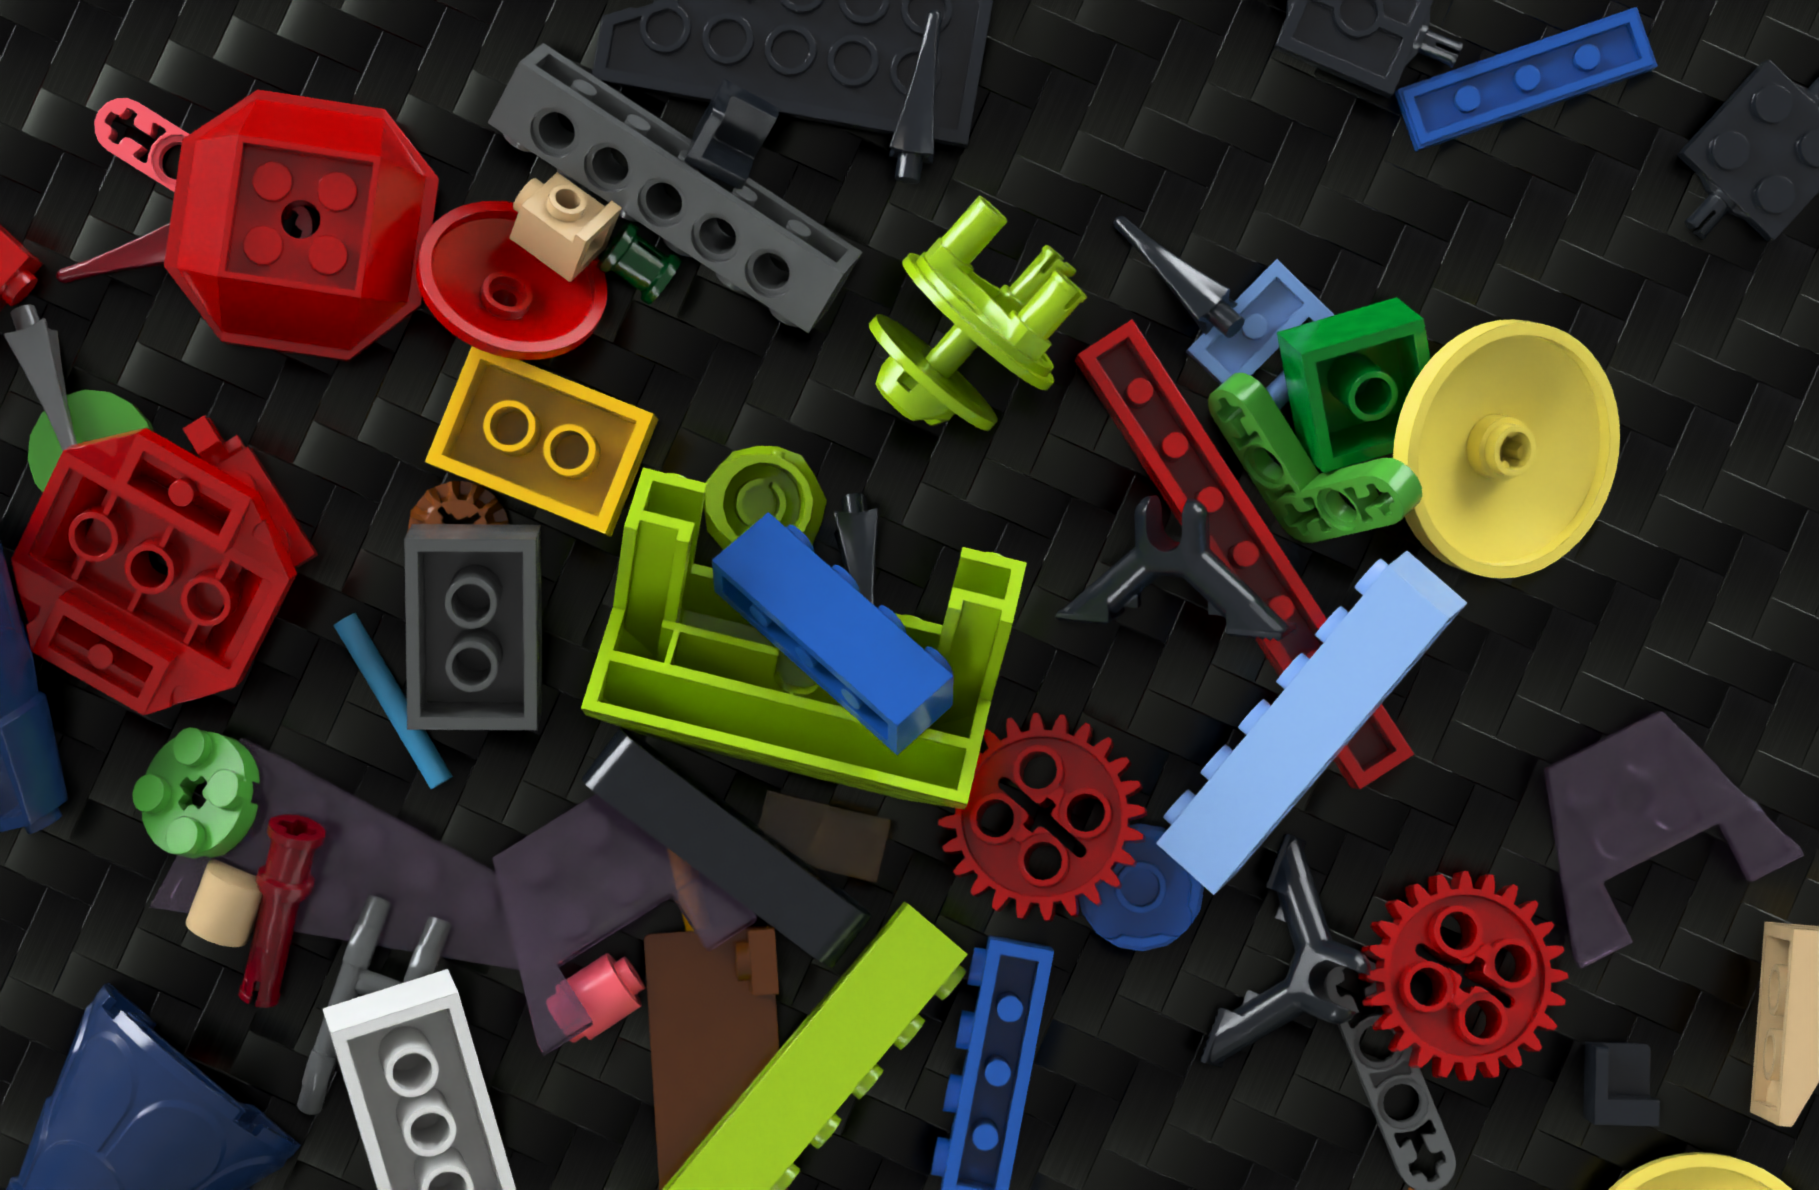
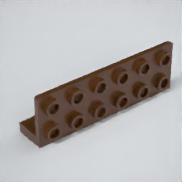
M771 925L650 933L644 937L659 1190H662L779 1051L776 994H779L775 929Z

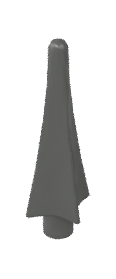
M22 305L13 309L10 313L16 331L3 335L40 400L63 451L71 445L77 444L67 401L58 331L47 328L46 318L39 319L34 305Z

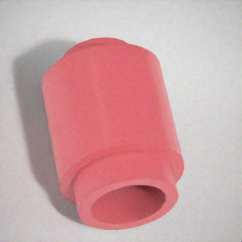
M605 953L557 985V994L546 1000V1005L564 1035L572 1043H576L585 1036L592 1040L642 1007L638 993L646 987L637 970L625 956L616 962L609 953Z

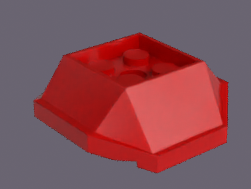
M257 89L182 139L164 267L222 343L350 362L421 307L422 295L417 283L416 262L423 238L433 225L439 178L385 109ZM308 206L319 213L320 225L317 231L310 237L295 238L284 230L285 217L293 208Z
M148 428L74 444L63 450L11 558L18 593L29 622L26 624V630L31 651L143 716L169 708L178 703L234 688L242 682L297 575V571L260 492ZM149 551H154L164 558L168 567V575H163L153 568L149 560Z

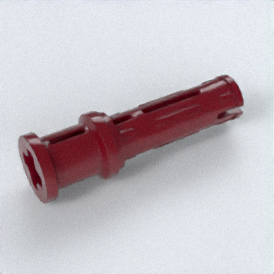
M282 814L270 818L266 831L269 838H271L266 864L259 867L255 880L259 891L262 893L244 978L238 995L242 1001L250 1004L254 991H259L255 1003L256 1007L268 1008L279 1003L281 983L300 902L312 894L315 879L310 874L315 850L323 845L326 835L324 827L317 821L299 815Z

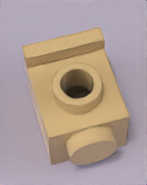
M558 172L545 184L533 178L523 187L515 199L513 209L518 212L509 238L571 282L606 249L622 208L613 201L604 206Z

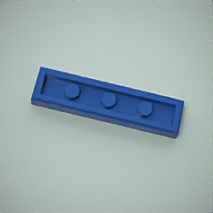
M1634 7L1397 89L1395 96L1414 150L1418 152L1654 70L1658 65L1638 9Z

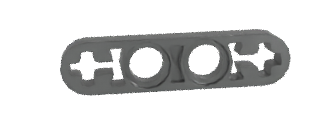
M1369 960L1371 970L1376 969V964ZM1335 967L1325 978L1324 989L1327 997L1334 1003L1359 1013L1354 998L1350 994H1338L1336 985L1344 981L1342 970L1346 967ZM1367 982L1362 986L1364 998L1377 992L1376 983ZM1384 1012L1365 1014L1351 1025H1349L1348 1021L1338 1024L1397 1172L1403 1181L1415 1190H1439L1443 1188L1454 1175L1456 1167L1455 1155L1420 1068L1409 1066L1412 1047L1409 1046L1400 1052H1391L1383 1060H1369L1360 1051V1036ZM1393 1028L1390 1029L1392 1033L1395 1035V1030ZM1399 1084L1412 1086L1419 1098L1418 1109L1414 1115L1404 1120H1396L1389 1117L1383 1105L1384 1096L1387 1091ZM1427 1120H1429L1432 1130L1419 1132L1423 1144L1431 1153L1441 1152L1442 1156L1441 1160L1433 1164L1436 1174L1430 1178H1426L1419 1170L1409 1171L1408 1164L1417 1159L1412 1141L1405 1137L1397 1144L1394 1137L1395 1133L1416 1130Z

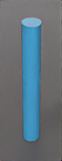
M353 613L334 624L340 638L430 789L452 778L451 772L426 730H407V698L357 614Z

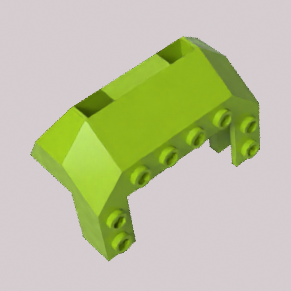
M643 468L624 525L613 608L581 706L584 714L652 738L897 799L965 809L968 804L990 704L1013 625L1027 563L1006 558L997 553L982 552L963 547L943 625L924 621L913 615L896 614L905 626L906 634L923 649L929 646L937 650L947 660L954 675L953 706L900 754L896 755L714 591L713 568L694 564L707 483L687 479L675 473H663Z

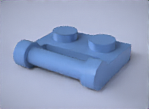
M1276 259L1235 301L1238 304L1233 309L1245 319L1241 330L1233 337L1226 338L1213 326L1207 335L1203 333L1189 347L1186 353L1221 385L1234 373H1245L1251 376L1279 348L1277 332L1299 326L1306 319L1309 322L1334 316V314ZM1284 370L1265 388L1279 410L1289 401Z

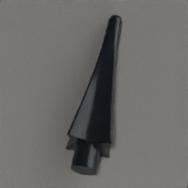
M931 10L927 15L914 75L889 148H891L889 157L898 158L894 179L908 184L920 183L923 162L933 164L935 73L942 15L938 10Z
M1123 216L1115 218L1113 222L1114 227L1153 267L1205 335L1210 332L1213 326L1226 338L1233 337L1241 330L1245 319L1233 309L1238 303L1229 298L1230 289L1197 270L1162 247Z
M852 493L842 498V512H834L838 528L834 532V536L845 570L858 584L860 593L874 605L879 509L875 508L868 511L866 496L860 493Z

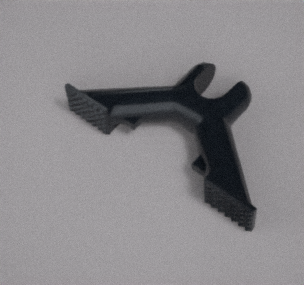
M1156 495L1143 498L1136 507L1134 514L1135 547L1067 606L1056 612L1055 617L1060 621L1065 619L1068 622L1070 620L1077 622L1079 620L1082 623L1087 621L1090 624L1095 622L1098 625L1100 623L1107 625L1125 612L1124 607H1140L1141 592L1159 576L1181 577L1188 581L1208 601L1209 615L1224 616L1227 623L1226 634L1231 637L1236 635L1239 638L1244 636L1248 639L1251 636L1254 639L1259 637L1262 640L1267 638L1270 641L1274 638L1279 642L1297 628L1296 623L1285 622L1210 549L1209 515L1207 508L1201 501L1189 498L1186 501L1182 512L1181 542H1176L1168 537L1164 531L1161 502Z
M1287 833L1283 836V842L1280 843L1281 849L1277 851L1278 857L1274 859L1275 864L1271 867L1272 872L1268 875L1269 880L1265 882L1267 888L1277 891L1280 905L1275 918L1287 923L1295 949V955L1286 979L1261 994L1247 990L1243 1004L1233 1011L1225 1008L1217 1010L1218 1016L1215 1017V1023L1212 1025V1031L1209 1033V1039L1206 1041L1207 1046L1203 1048L1204 1054L1200 1056V1060L1203 1063L1222 1068L1226 1059L1304 1013L1332 1024H1343L1351 1020L1356 1013L1351 1009L1334 1003L1327 997L1324 989L1325 978L1332 969L1339 966H1345L1370 976L1371 965L1368 958L1359 950L1332 940L1305 855L1304 848L1307 841Z

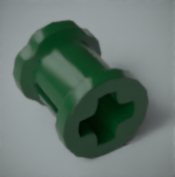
M627 222L607 247L597 267L603 272L612 270L641 291V300L649 305L670 282L682 259L675 253L668 256L637 234L638 227L631 222Z

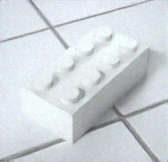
M448 969L323 1008L377 1190H516L460 996Z

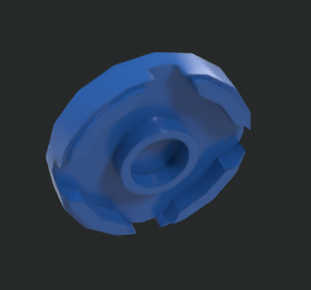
M1134 823L1130 824V828L1144 834L1146 838L1145 842L1126 843L1124 851L1129 853L1137 862L1136 867L1117 864L1113 869L1123 886L1117 889L1104 881L1098 885L1097 888L1103 903L1099 907L1085 895L1078 899L1082 914L1098 935L1120 948L1147 951L1167 946L1187 931L1201 910L1204 886L1156 844L1167 831L1165 828Z

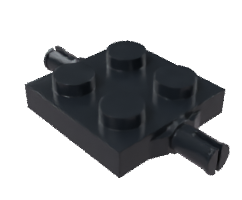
M1287 0L1286 20L1273 49L1390 99L1405 66L1417 53L1452 68L1463 43L1428 29L1430 25V7L1433 0Z
M1770 60L1761 62L1680 150L1677 156L1700 177L1706 192L1709 194L1696 211L1684 221L1689 229L1696 228L1693 231L1695 235L1705 239L1708 233L1729 213L1744 219L1766 241L1775 240L1819 192V77L1806 89L1794 84Z

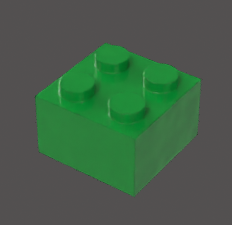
M1396 297L1277 332L1296 437L1312 463L1323 473L1393 453L1396 428L1406 397L1414 381L1424 366L1430 361L1424 318Z

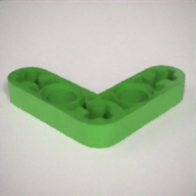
M1234 373L1210 394L1208 407L1215 423L1279 524L1294 539L1303 543H1315L1393 525L1401 521L1420 503L1422 486L1418 477L1407 465L1394 458H1380L1319 474L1269 392L1253 376L1245 373ZM1266 450H1268L1276 457V459L1280 462L1281 466H1279L1272 460V458L1268 455ZM1376 488H1377L1380 492H1383L1380 496L1378 495V492H1377ZM1339 492L1350 500L1356 510L1346 504Z

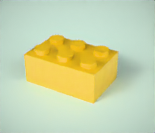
M471 346L425 462L611 537L657 425L658 418L653 413L518 359L493 355Z

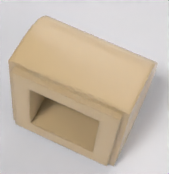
M212 858L206 866L185 922L188 929L197 936L218 945L227 947L244 946L250 940L262 898V893L259 891L255 881L256 876Z

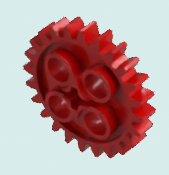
M1033 713L1030 721V730L1022 732L1012 717L1008 718L1006 723L1007 738L1000 740L990 730H984V740L988 749L983 754L979 752L966 808H955L954 815L945 816L938 820L940 827L954 830L957 833L956 838L942 846L943 851L947 854L963 853L965 858L956 866L953 871L954 874L959 878L973 873L978 875L970 891L977 898L988 892L991 888L996 890L992 908L998 912H1001L1010 900L1014 899L1016 900L1017 918L1020 920L1027 919L1033 904L1039 905L1043 919L1046 922L1053 921L1056 904L1063 903L1065 909L1073 918L1078 917L1079 897L1085 895L1099 907L1103 903L1097 886L1104 881L1108 885L1120 889L1123 885L1113 869L1117 864L1127 867H1136L1137 865L1133 857L1124 849L1126 843L1145 842L1146 837L1144 834L1130 828V821L1146 816L1147 809L1139 805L1129 804L1128 802L1129 797L1143 789L1140 781H1121L1120 777L1129 769L1131 762L1127 757H1123L1109 763L1107 758L1115 743L1107 737L1094 747L1091 746L1090 741L1093 728L1086 722L1073 736L1069 734L1068 718L1065 715L1060 714L1055 721L1053 729L1046 730L1040 714ZM1040 756L1050 757L1055 761L1057 767L1056 777L1053 782L1042 789L1028 787L1024 779V770L1028 762ZM1003 778L1010 779L1036 804L1044 809L1048 808L1052 803L1056 804L1051 813L1052 817L1085 846L1087 850L1085 856L1077 857L1048 830L1041 826L1031 832L1029 829L1033 825L1034 819L999 787L1000 780ZM1083 799H1097L1103 803L1105 810L1101 825L1095 830L1088 832L1075 829L1071 821V813L1074 806ZM995 804L1009 805L1014 814V822L1011 829L1003 836H987L981 824L985 811ZM1046 845L1054 846L1061 854V868L1050 879H1035L1029 870V858L1039 847Z
M1468 871L1454 873L1451 887L1443 874L1428 877L1429 894L1418 883L1405 887L1406 897L1410 906L1397 899L1388 901L1385 906L1394 921L1392 923L1381 920L1372 922L1370 927L1383 940L1380 945L1364 946L1361 949V952L1367 957L1376 960V969L1371 970L1370 976L1359 973L1360 980L1376 983L1377 992L1362 1000L1363 1006H1381L1384 1012L1372 1025L1374 1031L1393 1028L1396 1034L1392 1038L1388 1049L1391 1052H1400L1411 1046L1413 1049L1409 1058V1066L1412 1068H1422L1432 1058V1075L1436 1078H1447L1453 1065L1459 1081H1472L1476 1073V1066H1478L1484 1078L1498 1077V1058L1508 1068L1522 1066L1518 1046L1528 1052L1540 1051L1542 1046L1533 1031L1535 1029L1543 1031L1555 1030L1557 1025L1545 1014V1010L1547 1007L1565 1005L1566 1002L1560 995L1551 992V983L1568 978V973L1552 969L1550 964L1551 959L1564 952V947L1557 945L1546 946L1543 938L1553 929V922L1534 924L1530 920L1538 907L1536 900L1527 901L1518 906L1514 905L1518 886L1515 884L1506 885L1494 894L1495 880L1494 875L1491 874L1480 876L1475 882L1474 887L1472 886ZM1447 915L1455 918L1462 930L1461 941L1455 949L1448 947L1440 934L1441 923ZM1418 944L1423 945L1425 950L1445 965L1467 964L1465 969L1467 978L1486 988L1498 990L1510 998L1511 1005L1508 1008L1504 1007L1503 1003L1495 996L1479 986L1459 988L1462 977L1458 973L1441 964L1427 961L1420 957L1415 951ZM1502 947L1512 953L1515 959L1516 969L1509 981L1502 979L1495 969L1496 954ZM1418 970L1424 972L1432 983L1431 997L1424 1005L1419 1004L1413 998L1410 990L1411 979ZM1472 1003L1479 1005L1486 1015L1485 1030L1479 1037L1472 1035L1465 1025V1014Z

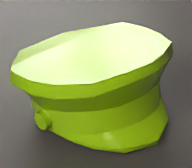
M754 446L734 451L717 467L706 481L704 512L707 531L723 550L768 512L785 527L788 525L796 526L807 536L813 545L822 523L827 500L814 473L801 455L778 446Z

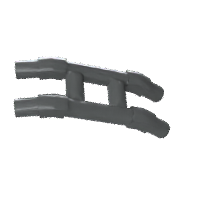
M368 895L358 922L355 924L349 939L328 1007L357 998L359 994L364 996L435 973L452 925L442 919L428 917L403 982L372 972L367 969L370 966L381 936L380 933L392 904L380 897ZM325 1016L302 1079V1088L297 1102L298 1109L309 1115H316L321 1112L338 1060Z

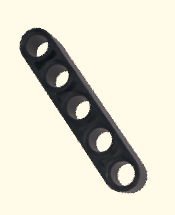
M620 727L582 777V781L604 801L826 966L832 968L836 965L872 917L871 913L852 896L643 739L625 728Z

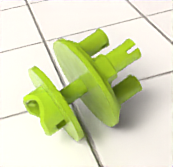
M980 195L942 238L939 237L927 252H923L921 255L909 253L902 261L903 267L914 283L954 323L953 327L934 348H931L898 322L882 314H877L869 323V328L877 341L890 355L882 364L875 384L882 396L897 411L912 421L924 420L931 426L949 421L954 414H957L975 427L984 431H990L998 421L995 412L982 395L957 369L980 346L1024 381L1041 390H1048L1055 382L1051 374L1054 366L1045 353L1051 346L1048 338L1081 302L1085 301L1087 296L1069 279L1075 275L1076 270L1068 262L1064 263V258L1048 245L1041 249L1042 252L1011 287L1004 284L1001 288H998L973 272L974 268L970 263L1008 222L997 208Z

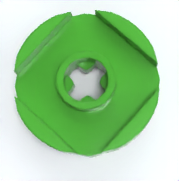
M189 727L183 729L175 738L165 744L153 758L146 771V775L139 778L134 786L133 803L138 810L142 811V821L148 835L162 850L191 859L202 856L214 858L226 854L237 846L251 828L258 808V804L251 803L253 795L252 782L260 784L259 770L249 750L239 741L218 733ZM206 781L207 785L202 791L203 797L206 799L202 807L193 805L192 796L198 784Z

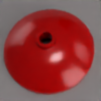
M475 202L455 208L441 216L429 228L423 238L417 256L416 277L420 293L426 305L448 331L477 349L493 355L518 360L546 359L565 354L584 343L592 335L601 320L607 302V282L605 273L597 267L598 257L569 282L509 238L518 212L513 209L514 202Z

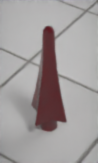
M170 223L116 249L60 269L57 272L58 281L67 283L117 271L164 265Z

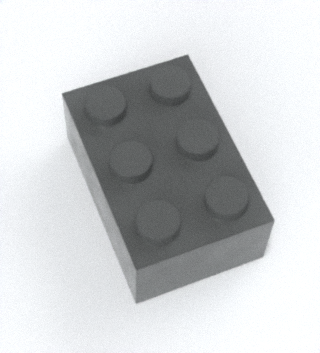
M412 524L404 538L407 730H538L542 715L541 525Z

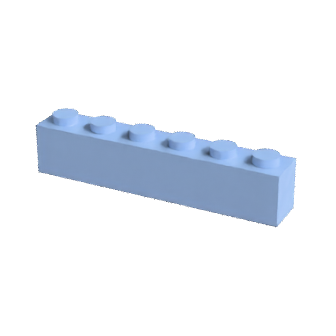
M1406 551L1389 565L1381 558L1373 564L1354 587L1363 595L1350 612L1342 606L1333 612L1315 634L1323 642L1319 649L1310 659L1301 653L1292 661L1276 681L1284 691L1272 705L1265 699H1262L1238 726L1246 735L1234 750L1225 744L1201 770L1200 773L1208 782L1198 794L1195 795L1189 789L1186 790L1163 816L1171 826L1156 844L1213 895L1239 872L1467 604L1464 599L1410 552Z

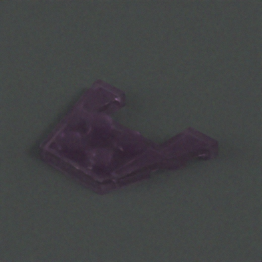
M1657 711L1544 769L1572 955L1579 968H1584L1633 943L1604 886V881L1716 824H1719L1748 881H1755L1804 856L1801 848L1766 817V813L1750 797H1746L1720 771V768L1662 711Z
M597 794L493 857L538 1049L543 1056L593 1025L592 1019L559 967L662 902L673 898L707 952L757 922V916L754 912Z

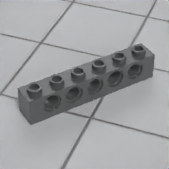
M544 43L518 63L488 121V124L501 131L505 139L515 148L525 152H533L556 167L559 174L576 186L588 188L609 203L613 201L622 208L619 216L626 220L643 224L661 236L664 243L672 251L682 256L693 257L716 272V276L724 285L733 290L748 293L768 306L772 315L779 321L789 326L800 327L807 333L812 330L829 310L863 253L749 177L742 189H736L685 162L691 139ZM558 113L569 118L574 126L575 133L568 131L562 126L558 119ZM610 148L617 149L625 156L628 168L615 161ZM663 183L675 187L681 196L682 202L673 200L666 193ZM716 218L727 221L734 229L736 237L725 234L718 226ZM769 253L783 258L789 267V272L777 268L773 264Z

